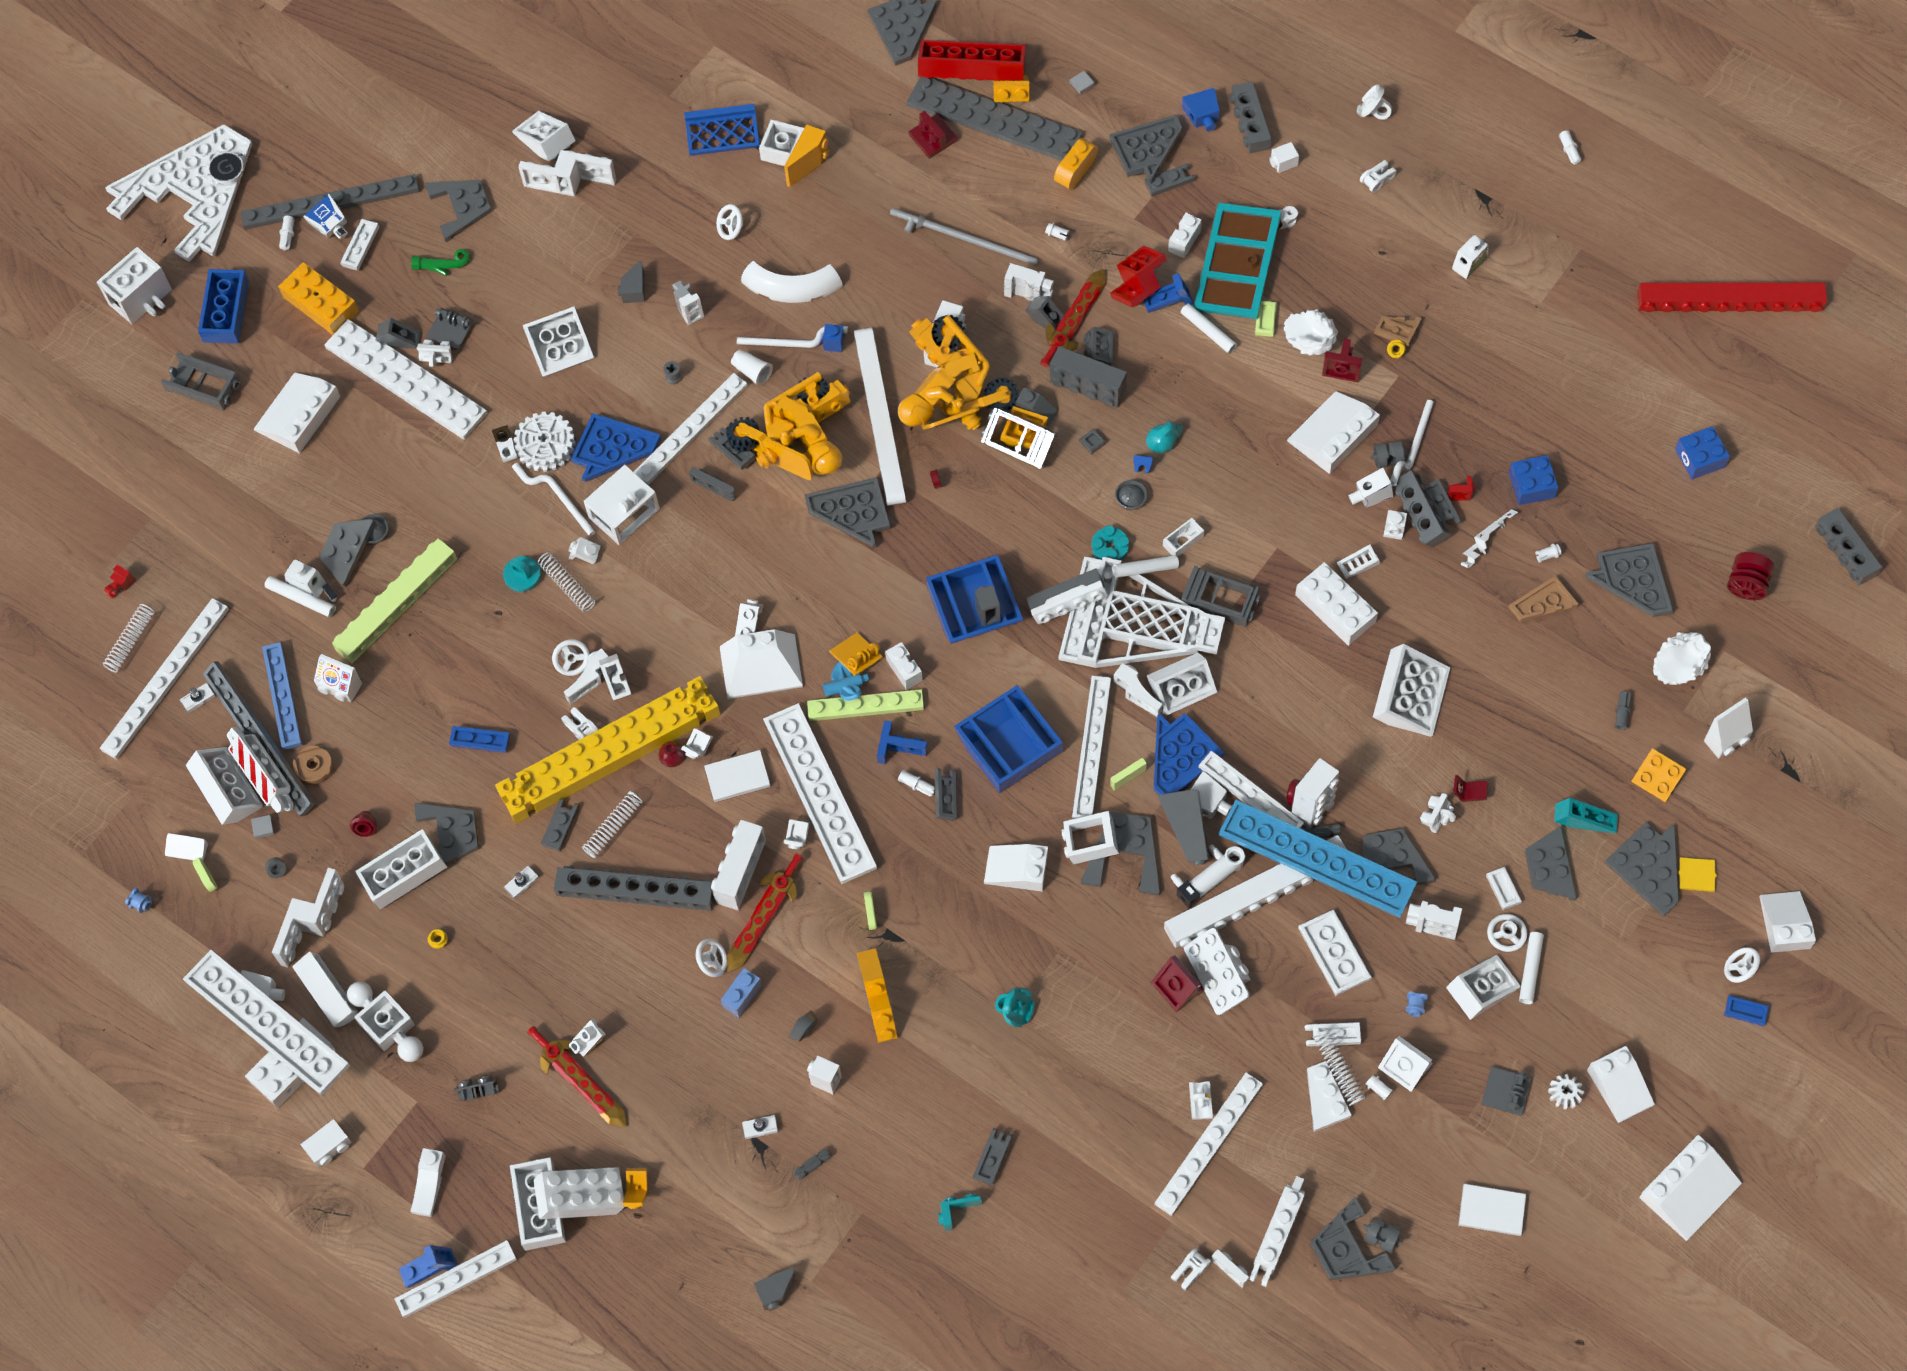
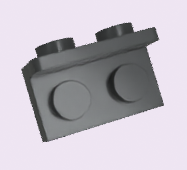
M1093 326L1084 335L1085 350L1083 355L1111 365L1113 363V331Z

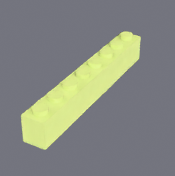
M440 539L430 543L422 555L417 556L414 562L408 568H405L395 581H392L382 594H379L369 607L362 610L361 615L356 620L348 624L347 629L335 637L332 642L335 650L352 664L457 560L455 552Z

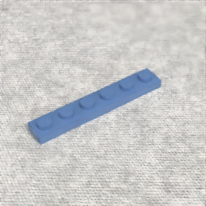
M278 642L263 646L262 650L282 749L287 750L302 746L282 644Z

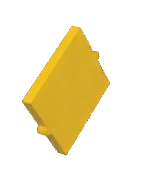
M1679 858V871L1677 873L1679 876V889L1715 892V878L1717 877V874H1715V860Z

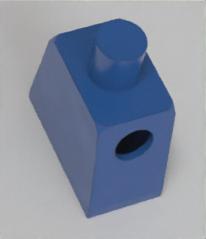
M1210 88L1182 97V109L1194 127L1205 126L1207 131H1213L1216 128L1215 122L1219 121L1220 113L1215 89Z

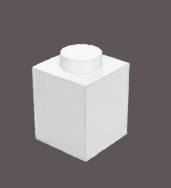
M1292 142L1272 149L1270 163L1273 168H1276L1278 173L1298 166L1299 155Z

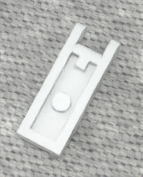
M1359 1022L1305 1025V1031H1313V1036L1328 1028L1330 1032L1319 1039L1321 1040L1332 1035V1037L1323 1042L1326 1043L1335 1039L1327 1046L1333 1044H1361ZM1314 1038V1040H1307L1306 1046H1317L1320 1042H1315L1317 1038Z

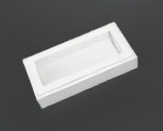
M1505 867L1486 874L1502 910L1521 904L1522 900Z

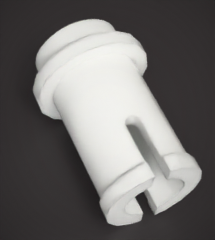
M1049 223L1045 233L1049 237L1052 235L1066 241L1068 236L1065 235H1069V230L1056 226L1055 223Z
M1551 544L1550 547L1536 551V558L1539 563L1553 557L1558 558L1561 555V549L1558 544Z
M1372 1075L1366 1082L1368 1089L1371 1088L1385 1100L1392 1092V1089L1378 1079L1379 1076Z

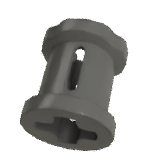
M670 361L664 365L666 381L672 385L680 382L682 374L680 373L679 364Z

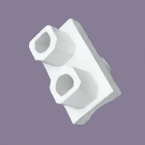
M424 340L423 344L417 345L419 361L429 362L430 367H435L436 362H452L450 342L442 341L440 345H434V342L431 340Z
M1442 793L1440 797L1431 796L1428 806L1434 809L1433 812L1424 811L1420 817L1422 824L1429 826L1431 832L1437 833L1441 824L1446 825L1447 822H1454L1456 819L1455 814L1452 813L1454 808L1451 806V802L1448 801L1447 794Z
M592 1019L572 1040L569 1046L575 1054L580 1053L584 1057L602 1041L606 1034L597 1026L596 1020Z
M1210 1081L1201 1083L1189 1082L1192 1120L1212 1119Z

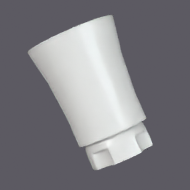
M738 350L731 359V364L758 386L765 384L773 371L772 364L762 361L748 352Z

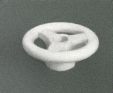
M728 204L718 214L717 231L723 239L732 240L740 233L743 226V218L737 206ZM728 210H733L729 217L723 219L724 214ZM722 224L728 227L729 235L724 233Z
M569 639L561 642L554 649L552 662L559 673L566 676H575L585 670L588 664L586 659L590 653L584 643L575 639ZM576 645L582 649L583 653L578 654L573 647L567 646ZM561 650H563L561 655L565 661L563 667L558 662V655ZM572 654L573 657L568 659V656ZM576 660H584L579 668L568 670Z
M1501 914L1491 920L1488 925L1487 935L1495 948L1504 952H1512L1520 949L1525 944L1527 928L1517 916ZM1507 920L1501 925L1499 932L1493 933L1494 927L1498 922ZM1516 924H1517V925L1520 927V929H1521V938H1520V939H1519L1517 936H1515V934H1516V932H1517V926H1516ZM1505 930H1510L1511 933L1508 934ZM1496 939H1510L1515 945L1505 946L1497 942Z
M704 939L698 944L696 960L700 969L710 977L721 976L727 968V954L723 946L714 939ZM710 944V950L702 953L704 946ZM717 950L719 951V953H720V955H721V959H722V964H721V965H720V963H719L718 960H717V955H716V951H717ZM713 967L716 969V971H711L708 968Z
M1745 947L1731 954L1724 967L1726 978L1735 983L1751 978L1760 965L1759 953L1753 948ZM1742 954H1745L1743 959L1739 960L1737 963H1733L1737 957H1739ZM1752 956L1754 957V963H1753V964L1751 963V957H1752ZM1737 970L1741 976H1733L1730 971Z

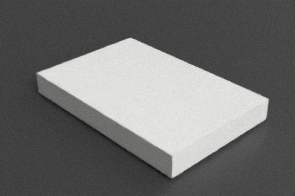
M760 750L704 766L714 802L770 787Z
M1464 1184L1458 1226L1521 1236L1526 1194Z

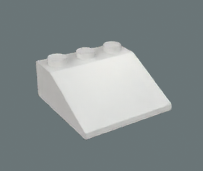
M575 307L523 325L542 377L594 358Z

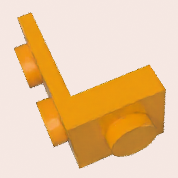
M647 1168L626 1169L627 1191L623 1200V1207L637 1209L644 1205L648 1193Z

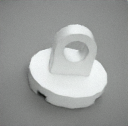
M1379 84L1373 86L1363 96L1362 106L1359 104L1357 107L1358 115L1366 117L1371 113L1378 119H1387L1390 116L1391 105L1382 98L1384 93L1382 86ZM1385 107L1387 108V111L1385 113H1380L1378 111V108Z

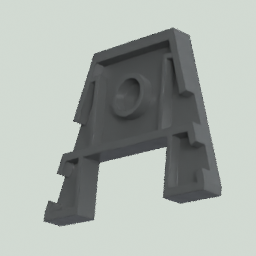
M480 180L425 183L430 200L448 194L457 220L440 225L445 242L451 240V237L456 233L460 234L463 232L464 228L471 223L475 224L492 212Z
M420 803L414 804L417 822L436 819L440 856L445 864L455 859L458 860L479 849L474 811Z
M1403 829L1364 835L1361 857L1390 870L1411 866L1415 881L1417 882L1416 885L1434 882L1433 874Z
M1356 1197L1310 1242L1329 1280L1389 1273L1395 1270L1386 1252L1366 1261L1346 1224L1365 1214Z

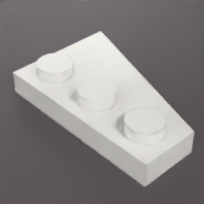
M1326 1061L1307 1068L1313 1133L1351 1118V1113Z

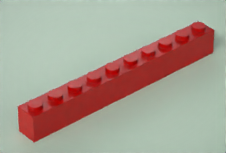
M1640 283L1637 291L1638 309L1645 312H1819L1824 310L1827 303L1825 283Z

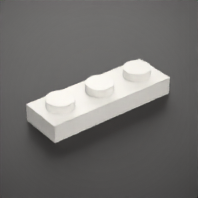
M361 219L340 262L343 267L359 270L379 229L378 223Z

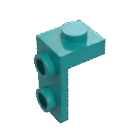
M969 1194L962 1199H956V1197L944 1199V1201L940 1202L942 1212L938 1213L939 1225H944V1231L953 1230L950 1210L982 1205L981 1196Z

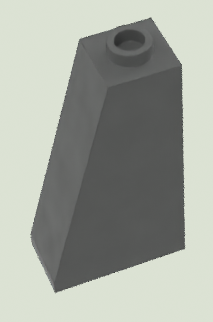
M1193 789L1158 795L1159 801L1188 862H1193L1194 866L1206 864L1205 860H1210L1199 790Z

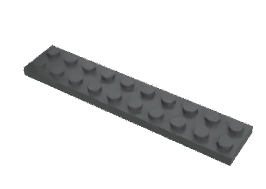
M920 77L907 100V106L926 111L931 115L938 114L942 119L1060 161L1064 159L1077 140L1082 137L1081 131L1008 105L994 102V100L932 78Z

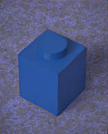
M825 324L822 339L824 351L842 352L845 337L843 325Z

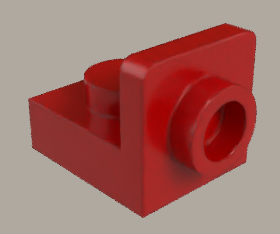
M1467 476L1465 485H1449L1447 495L1450 501H1469L1472 493H1475V482L1471 481V476Z

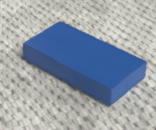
M1729 995L1724 1016L1765 1026L1769 1006Z

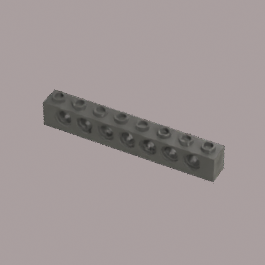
M572 866L557 867L554 884L556 896L706 911L712 910L714 897L713 889H711L712 882L707 879H699V881L691 880L687 877L675 879L668 875L655 877L648 873L634 875L627 871L614 873L607 869L594 871L592 868H583L582 870L575 869ZM575 879H581L579 884H572ZM594 881H600L598 886H592ZM613 883H620L617 888H611ZM635 884L639 885V888L636 890L630 889ZM654 886L659 887L655 892L649 891ZM673 888L678 889V891L674 894L669 893V891ZM692 890L698 891L696 895H688Z

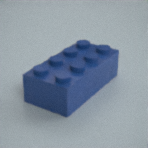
M209 269L198 333L203 343L239 344L249 287V279L244 270Z

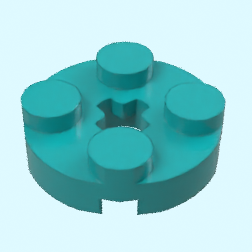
M1111 525L1098 530L1092 538L1091 547L1096 559L1102 560L1103 557L1121 561L1128 553L1129 539L1126 534ZM1112 542L1113 545H1114V548H1112V547L1106 548V546H1107L1106 543Z

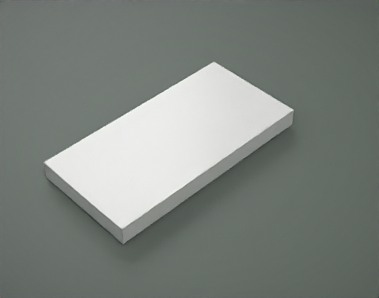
M1334 909L1298 926L1300 933L1335 996L1371 980L1370 973Z

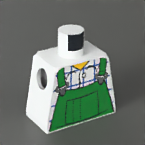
M1473 235L1459 249L1452 269L1467 279L1488 257V244L1476 235Z

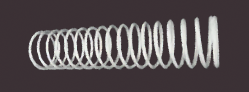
M550 552L543 554L538 560V565L549 574V577L557 583L582 612L589 611L594 606L595 600L572 578V575H569V572H566L561 563L555 560L556 558L553 557V554ZM549 553V559L539 564L540 559ZM552 558H554V561H552L547 567H545V565H546ZM555 561H557V563L554 566H552L551 569L547 570L549 566H551ZM557 564H560V566L557 567L554 570V572L550 573V571L557 566ZM560 567H562V570H560L556 575L553 576V574H554ZM563 570H565V572L562 575H560L559 578L555 579L557 575H559ZM565 573H568V575L565 576L562 579V581H564L568 576H571L570 579H568L564 584L561 585L562 581H559V579L563 577ZM571 579H573V581L567 587L563 588L565 584H567ZM573 582H576V584L573 585L570 588V590H572L576 585H579L578 588H576L572 593L569 594L570 590H567V588L571 586ZM582 588L575 596H572L574 592ZM584 590V593L580 595L579 598L575 599V597L579 595L581 591ZM584 594H587L586 597H584L580 602H578V600H579ZM590 597L583 605H580L582 601ZM592 601L591 604L593 603V605H592L588 610L583 611V609L588 608L590 605H588V606L585 607V608H583V607H584L588 602Z
M140 604V607L137 608L138 611H135L133 618L130 619L131 622H128L126 629L123 630L124 633H121L120 636L135 645V642L131 639L138 641L136 637H140V635L136 632L142 634L141 630H144V627L141 625L147 626L144 623H149L146 618L151 619L149 615L155 614L153 609L144 604ZM141 605H143V606L149 608L150 610L153 611V613H152L151 611H149L148 609L143 608ZM125 630H128L134 636L126 633ZM119 637V640L116 641L117 644H114L115 647L113 648L122 654L115 652L112 648V651L109 652L110 655H107V657L112 656L117 661L124 663L122 660L126 659L124 655L128 656V653L124 650L131 652L129 648H133V646L122 641ZM118 641H121L127 647L119 644ZM111 652H114L117 656L121 657L122 659L112 655ZM109 657L106 658V659L110 660L112 663H114L115 665L121 667V664L118 663L117 661H115V660H113V659H110ZM105 659L103 665L107 664L110 667L114 668L116 671L104 665L107 669L113 672H118L119 668L111 663H108Z
M629 791V793H627L628 796H625V799H622V803H619V806H616V810H613V813H610V816L607 817V820H604V823L601 824L602 827H598L599 830L595 831L596 834H592L593 837H590V841L587 840V844H584V846H582L583 850L588 855H590L593 858H596V855L590 849L585 847V845L589 846L595 853L599 854V852L595 848L590 846L588 842H591L597 849L602 851V849L597 844L592 842L591 838L595 839L596 842L600 844L602 847H605V845L599 840H597L594 837V835L598 836L604 843L608 844V842L604 838L598 835L597 831L600 832L606 839L611 840L605 833L601 832L600 828L604 829L605 832L608 833L611 837H614V835L610 831L603 827V824L606 825L613 833H617L612 827L607 825L605 821H608L614 828L620 830L619 827L612 823L608 818L613 819L615 823L622 827V824L616 819H614L611 814L615 815L622 823H625V821L621 817L616 815L614 811H617L623 818L628 820L627 816H625L622 812L618 811L617 807L621 808V810L628 816H631V814L624 808H622L620 804L624 805L630 812L634 813V811L629 806L625 805L623 801H626L632 808L637 810V808L631 802L627 801L626 797H628L637 806H640L639 803H643L640 797L637 796L635 793Z
M1327 1028L1312 1038H1317L1315 1042H1320L1317 1045L1318 1047L1324 1045L1319 1051L1325 1050L1322 1055L1328 1054L1324 1059L1331 1058L1326 1062L1327 1064L1333 1062L1328 1068L1334 1067L1331 1072L1337 1071L1333 1076L1340 1075L1335 1079L1336 1081L1343 1079L1338 1082V1085L1345 1083L1340 1089L1346 1088L1342 1093L1349 1092L1345 1095V1098L1350 1097L1347 1102L1353 1101L1349 1104L1351 1106L1364 1099L1365 1096L1361 1095L1353 1098L1361 1093L1362 1090L1350 1094L1360 1087L1357 1086L1348 1090L1358 1083L1354 1082L1347 1085L1355 1078L1344 1081L1352 1076L1353 1073L1341 1077L1351 1069L1338 1073L1348 1067V1065L1336 1069L1346 1062L1342 1061L1335 1064L1344 1056L1332 1060L1342 1052L1329 1056L1339 1049L1336 1048L1327 1052L1337 1044L1324 1048L1335 1040L1323 1043L1332 1035L1319 1040L1330 1032Z

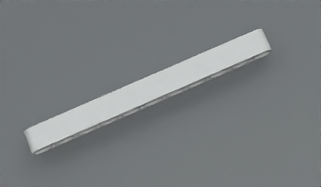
M872 327L854 330L887 506L906 503Z

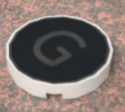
M232 152L216 155L212 158L208 167L211 179L215 183L223 185L236 183L243 176L242 173L245 169L242 159Z

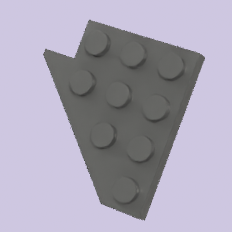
M877 477L804 495L810 515L871 547H876L873 533L890 529Z

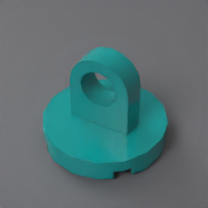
M526 556L510 560L503 570V579L508 588L520 593L534 589L541 578L540 567L537 562Z
M1015 987L1008 994H1002L997 998L995 1009L1003 1014L1006 1023L1010 1026L1023 1027L1022 1025L1024 1023L1027 1024L1033 1015L1034 1001L1031 998L1033 995L1026 988Z

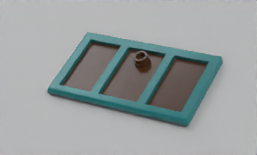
M1218 203L1194 302L1196 310L1205 313L1258 319L1281 219V211Z

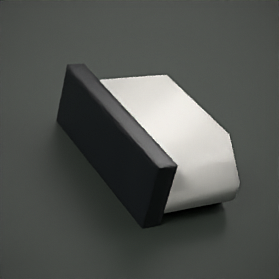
M327 583L322 588L332 603H335L337 595Z

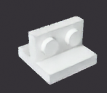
M1398 1036L1378 1068L1409 1091H1412L1433 1063L1431 1058Z

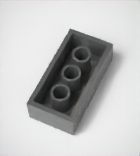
M1059 346L1050 363V382L1057 387L1067 388L1073 393H1080L1091 400H1098L1107 406L1118 408L1126 392L1127 372Z

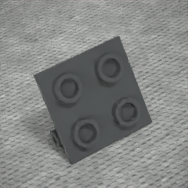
M437 308L435 311L437 318L426 338L438 343L442 341L450 342V347L458 350L474 320L444 308Z
M1491 1066L1481 1104L1521 1116L1531 1078L1526 1077V1073L1523 1071H1518V1074Z
M485 1075L475 1082H472V1079L463 1080L458 1083L454 1091L461 1090V1092H458L459 1100L463 1101L474 1099L473 1091L477 1099L476 1087L478 1086L481 1097H484L483 1087L485 1096L495 1095L496 1092H499L498 1084H494L498 1078H492V1075Z

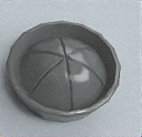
M1136 480L1123 481L1115 490L1116 501L1126 510H1136L1147 500L1148 493L1146 487Z
M369 514L363 517L361 520L372 519L376 522L367 543L378 544L382 542L389 530L387 520L378 514Z
M812 1010L797 1020L789 1038L800 1042L812 1030L817 1022V1018Z

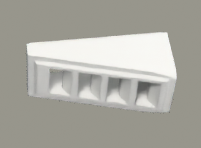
M1368 545L1337 562L1344 577L1348 579L1379 565L1380 561L1371 545ZM1369 554L1371 560L1368 561L1365 555ZM1361 557L1365 562L1363 565H1361L1359 561V558ZM1355 560L1358 565L1357 568H1354L1352 561ZM1347 563L1352 570L1350 572H1348L1345 567V564Z

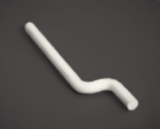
M843 326L844 334H848V326ZM824 327L817 332L814 340L737 337V344L812 348L822 342Z
M1432 400L1426 401L1407 461H1399L1394 467L1390 479L1392 486L1397 485L1401 470L1409 471L1414 464L1434 404Z
M518 463L513 464L512 468L526 484L536 485L541 482H547L589 536L595 534L593 528L551 476L539 475L531 478Z

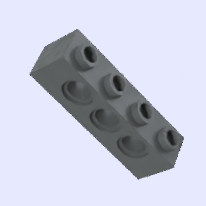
M1253 81L1233 85L1232 92L1229 93V99L1231 104L1235 106L1234 115L1235 118L1239 119V131L1244 134V146L1248 147L1249 153L1269 150L1271 147V137Z
M1410 470L1401 476L1395 486V492L1402 499L1404 510L1410 514L1412 518L1411 523L1420 534V541L1424 545L1435 547L1451 536V533L1420 473Z
M1839 508L1818 519L1815 525L1817 533L1825 539L1828 548L1834 551L1839 563L1845 566L1853 581L1861 585L1878 576L1882 566Z

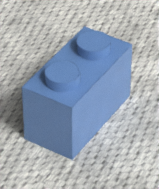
M743 968L722 997L721 1003L723 1008L740 1018L762 987L760 978Z

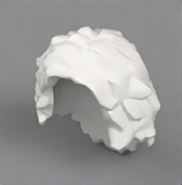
M1318 309L1314 311L1307 310L1306 313L1290 314L1284 322V331L1288 343L1292 344L1293 348L1301 350V354H1308L1310 356L1313 354H1324L1326 351H1330L1332 345L1337 341L1338 330L1334 326L1333 319H1328L1325 313H1320Z
M1678 632L1677 636L1669 637L1667 642H1663L1660 651L1657 652V657L1654 659L1653 673L1658 676L1659 681H1663L1664 684L1680 685L1695 680L1699 675H1703L1704 670L1708 669L1711 646L1705 641L1702 634Z

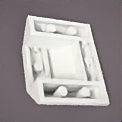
M775 629L736 635L720 646L727 699L803 687L795 634Z

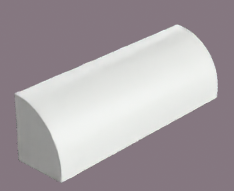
M310 951L292 966L333 1027L344 1026L355 1019L359 1011L348 1001L347 994L319 954Z

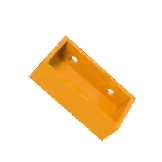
M304 262L278 286L284 299L332 335L336 333L347 319L351 320L359 313L355 300Z

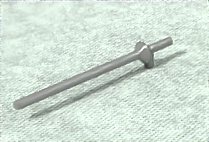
M892 208L890 211V215L908 221L904 230L907 233L912 232L916 223V229L924 226L1032 265L1038 264V259L926 220L923 212L918 217Z

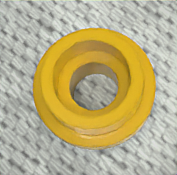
M1392 340L1387 346V352L1393 358L1403 356L1406 350L1405 344L1401 340ZM1397 345L1399 350L1395 352L1393 347Z
M441 929L433 930L428 936V943L432 948L440 949L447 944L448 936ZM441 937L440 942H435V939Z

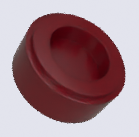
M937 469L930 471L934 488H941L942 484Z

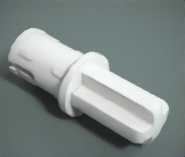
M1569 131L1561 132L1559 138L1564 146L1563 150L1568 154L1571 163L1576 165L1581 162V157L1577 151V144L1573 141Z
M292 216L283 217V226L280 230L279 247L284 251L290 249L291 238L294 236L293 225L295 219Z
M905 770L900 773L898 781L912 787L914 791L918 790L928 796L934 795L935 786L922 780V777H916Z

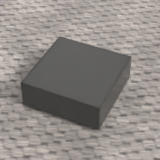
M1095 429L1080 438V443L1090 454H1093L1106 444V441Z

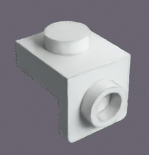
M580 537L571 543L569 559L573 560L577 557L594 564L600 545Z
M694 728L687 745H683L681 749L690 758L704 757L713 736L698 728Z
M789 819L784 844H788V848L800 849V847L805 846L810 822Z

